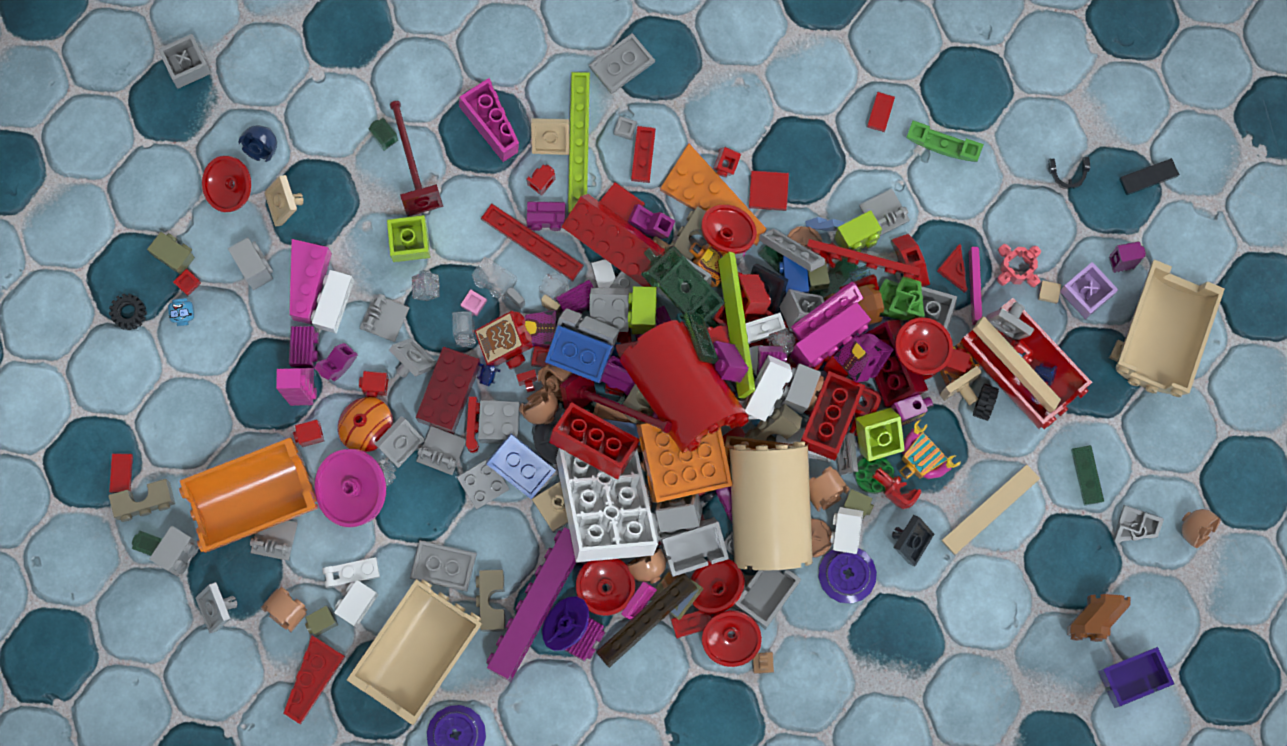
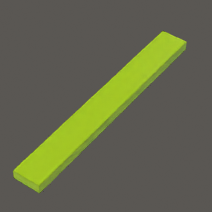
M571 72L568 215L579 198L586 195L588 191L590 72Z
M728 252L718 262L730 344L737 347L738 352H740L741 357H743L744 362L749 367L742 381L736 382L738 398L744 399L755 391V383L735 253Z

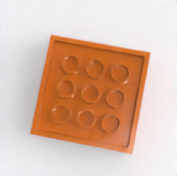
M647 423L636 425L640 446L645 459L652 502L658 503L733 486L721 427L713 434L708 433L704 435L700 446L692 452L687 451L682 454L669 433H664L661 429Z

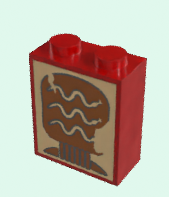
M510 311L474 330L488 366H498L533 348L532 337L526 329L525 318L520 312Z

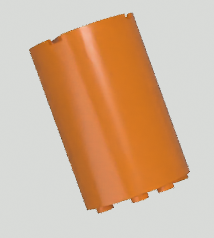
M291 437L180 480V494L183 499L186 498L191 503L192 510H190L192 519L197 521L198 524L196 531L199 541H197L201 552L207 553L318 509V505L315 504L317 499L302 459L297 454L298 450Z

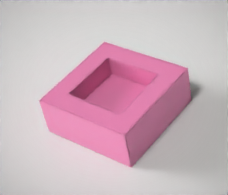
M470 290L461 303V307L478 316L487 299Z

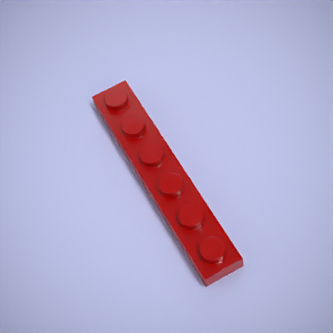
M812 239L808 240L807 248L818 255L826 253L829 254V258L840 260V257L848 259V263L858 265L859 262L864 263L867 268L877 270V267L885 269L884 272L893 275L896 272L902 273L903 277L912 280L915 277L919 278L921 268Z

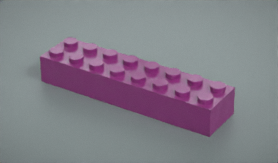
M565 527L562 531L559 530L554 538L555 545L553 549L549 548L544 556V565H539L535 572L536 579L534 583L530 582L525 591L527 593L524 601L520 600L515 609L517 611L515 618L511 617L506 625L507 632L505 636H500L496 643L498 648L495 654L491 653L487 659L488 670L509 682L515 676L576 564L570 530Z

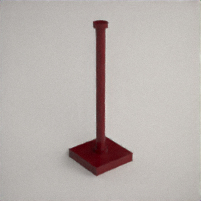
M393 101L390 103V108L394 112L415 188L414 191L400 194L407 217L441 208L443 203L437 184L422 188L400 110L401 103L400 101Z
M573 373L559 385L565 411L571 402L584 408L591 401H594L655 426L664 433L671 431L672 423L669 421L663 422L597 395L594 381Z

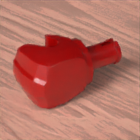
M865 386L861 395L865 407L858 403L854 412L855 418L877 412L882 398L880 394ZM854 418L848 432L852 434L855 432L854 436L858 437L856 420Z
M880 467L872 475L873 478L885 487L883 492L885 497L898 508L908 509L912 507L921 494L920 489H913L907 494H901L900 488L906 486L907 483H900L901 477L896 476L892 478Z

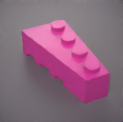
M490 78L459 97L460 109L503 162L518 153L519 142L510 122H508L506 113L499 102L498 95L494 91Z
M292 239L289 315L293 321L312 325L311 315L317 308V298L322 290L323 280L327 273L332 253L328 247Z
M856 302L798 342L790 357L796 365L802 364L813 368L820 364L828 355L831 356L838 351L840 346L843 344L845 346L857 333L859 335L864 333L869 328L868 324L871 319Z
M314 368L277 369L276 389L290 406L313 405V400L317 398V390L314 388Z

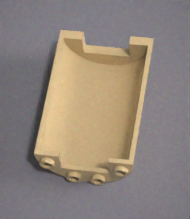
M1154 259L1118 358L1116 370L1128 380L1129 384L1145 387V390L1150 393L1161 392L1175 397H1182V395L1189 394L1224 288L1208 281L1200 286L1170 274L1172 266Z
M793 442L792 446L781 444L776 445V448L768 449V446L761 445L756 446V449L753 450L746 448V445H734V449H729L730 476L733 485L731 486L734 563L740 569H747V566H751L753 570L801 568V563H805V566L811 565L813 563L808 445H805V442Z
M417 579L415 580L347 679V681L412 725L415 724L482 625L480 617L472 612L470 615L464 613L466 609L457 603L453 606L448 602L449 598L441 592L438 595L430 589L432 585L423 579L421 582Z

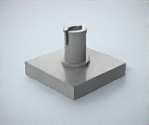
M1017 302L1013 303L1009 312L999 309L986 316V319L997 330L1016 341L1031 336L1034 330L1019 320L1025 307Z
M413 338L393 344L389 349L402 363L396 369V372L401 377H407L409 372L416 377L435 369L437 362Z
M401 416L375 445L399 468L425 439Z
M217 583L209 584L196 597L209 634L217 632L231 619L227 611L228 609L237 607V601L232 602V600L236 599L234 596L222 598Z

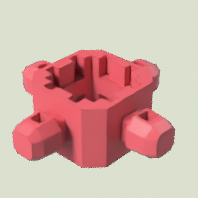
M1007 244L1001 245L998 248V252L1005 258L1001 263L1002 273L999 275L997 282L1001 286L1006 285L1010 281L1013 284L1020 285L1027 280V284L1035 288L1041 282L1040 278L1033 274L1038 267L1036 258L1040 255L1041 249L1038 246H1033L1029 250L1025 247H1017L1014 251H1011L1012 248ZM1017 256H1022L1023 260L1030 265V269L1021 276L1019 274L1016 275L1015 271L1009 267V262Z

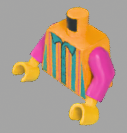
M921 419L915 423L914 428L904 440L905 451L902 452L904 455L902 461L906 465L899 472L906 480L913 474L919 479L923 477L926 479L939 478L950 471L951 468L957 467L961 463L953 464L952 459L956 455L947 458L924 434L923 431L927 428V424L924 428H920L918 423Z

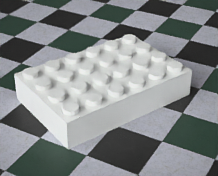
M559 448L556 462L576 562L654 555L658 543L638 451L636 450L622 475L617 480Z

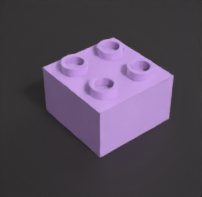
M1091 262L1065 284L1060 293L1086 320L1112 298L1118 289Z

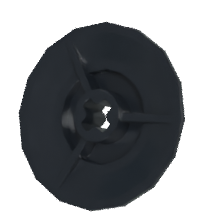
M562 408L557 410L554 420L549 424H536L533 435L535 449L543 459L551 464H557L556 457L559 448L549 442L552 430L560 420L562 413L565 412V409Z

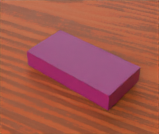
M643 581L621 614L630 620L633 619L646 607L657 589Z

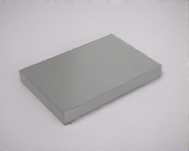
M632 33L590 63L589 68L606 89L613 94L654 64L655 59Z
M420 540L410 579H417L418 581L423 579L430 584L468 592L477 553Z

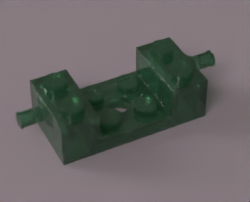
M674 245L658 256L650 248L645 250L643 254L651 262L641 275L652 287H659L681 311L682 314L679 317L691 331L699 329L705 322L709 327L716 328L718 324L711 316L725 302ZM683 282L689 284L690 289L688 293L683 292L681 289Z

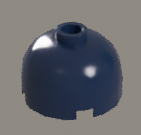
M253 125L247 128L239 137L238 143L242 144V151L256 161H260L261 158L266 159L265 162H268L276 152L277 139L268 127Z

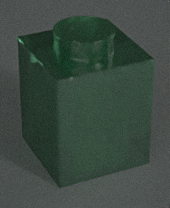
M384 118L373 121L368 128L370 135L383 151L398 141L397 134Z
M139 530V533L132 540V549L151 557L162 539Z

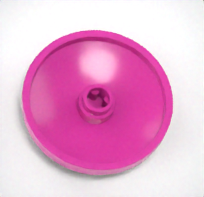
M343 449L330 454L321 463L316 474L315 495L317 503L324 515L339 526L357 527L369 523L378 515L385 501L386 482L382 469L373 457L358 449Z

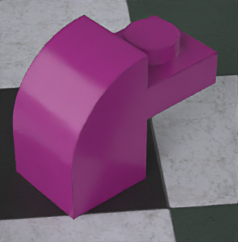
M639 204L634 206L628 222L638 227L640 232L651 237L656 236L659 239L668 238L675 224V220L662 212L652 213Z
M342 343L333 348L328 358L317 362L314 369L319 372L321 377L327 380L332 379L335 382L351 367L358 354L345 343Z

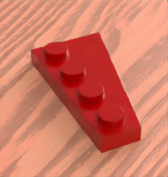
M313 635L310 638L300 671H298L295 685L283 713L300 725L345 659L344 655Z

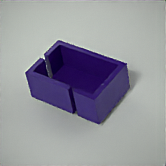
M1158 647L1098 671L1105 688L1110 687L1107 693L1114 708L1175 684Z

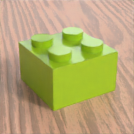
M870 210L839 226L834 239L839 247L861 252V249L865 247L871 248L878 243L882 228Z
M425 215L387 220L390 256L393 262L431 258Z
M633 286V293H629V309L632 311H628V328H632V334H644L656 327V287Z
M892 408L855 418L859 450L868 461L905 451L901 417Z

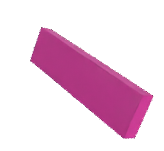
M971 247L969 251L972 325H976L982 317L979 248Z
M854 282L846 285L791 326L799 342L854 303H858L863 299V296Z

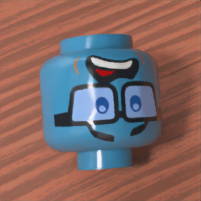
M187 298L172 300V303L168 305L169 320L177 323V326L189 325L188 321L194 319L193 304L187 301Z

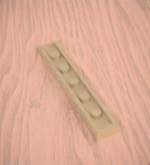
M984 316L981 317L974 326L973 331L1049 413L1055 411L1061 399Z
M1028 465L1024 466L942 540V543L953 555H956L1040 479L1039 476Z

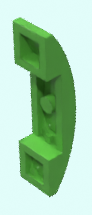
M912 121L906 137L910 141L936 153L971 162H978L984 145L967 138L964 141L931 130L930 126L916 121Z

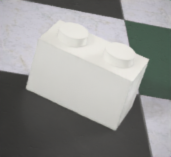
M840 507L838 513L834 514L833 525H836V532L832 531L831 543L834 544L833 550L857 554L863 511Z
M358 580L348 586L346 589L347 595L344 599H340L335 606L336 611L334 612L356 628L378 597L375 591Z

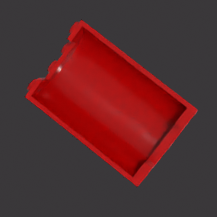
M1012 298L1000 309L1009 312L1013 303L1017 301ZM1023 310L1019 320L1034 329L1031 336L1020 339L1033 350L1031 356L1033 360L1029 365L1061 399L1055 411L1051 413L1043 407L973 330L964 336L959 342L960 345L971 354L972 358L1038 429L1049 427L1057 420L1055 416L1057 414L1062 416L1068 410L1067 405L1077 396L1081 399L1089 392L1087 387L1092 384L1089 378L1025 310ZM997 330L1009 344H1011L1014 341L1010 337L1006 336L1005 334Z
M673 320L652 328L637 339L639 342L634 347L629 346L620 358L621 364L659 420L672 423L669 434L682 454L687 451L692 452L700 446L704 435L708 433L713 434L724 425H730L731 429L748 423L749 415L724 379L722 380L715 366L683 321L679 323L677 320Z

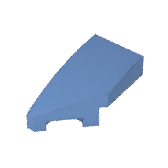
M820 217L805 221L806 227L828 232H835L839 226L845 224L844 221L835 219L827 221V219Z

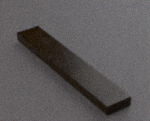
M685 573L681 574L596 651L598 656L610 668L697 589L695 584Z

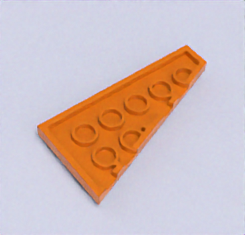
M689 143L661 186L660 191L694 211L697 206L705 211L717 205H732L740 208L755 223L757 236L753 245L757 246L760 242L759 235L766 232V227Z

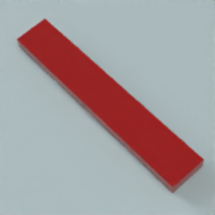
M493 204L489 206L481 217L483 222L572 282L584 267L583 264Z

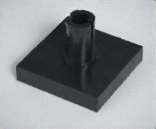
M754 264L750 275H759L760 280L764 283V289L771 299L767 310L775 315L779 312V306L781 305L789 279L759 264Z
M913 514L904 530L900 527L894 529L898 533L893 531L892 538L898 540L893 548L908 564L915 567L935 534L920 517Z

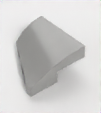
M1123 505L1114 542L1121 543L1122 541H1136L1143 538H1158L1164 519Z

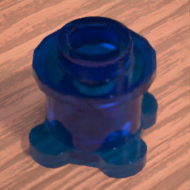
M479 363V366L482 367L480 375L477 376V379L480 380L479 383L490 386L491 383L495 384L496 372H500L501 369Z
M1041 363L1040 366H1036L1035 372L1044 382H1048V385L1051 386L1055 379L1057 366L1051 368Z

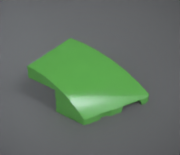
M902 277L900 283L888 279L884 280L879 290L884 305V312L880 313L881 316L902 320L924 318L920 281Z

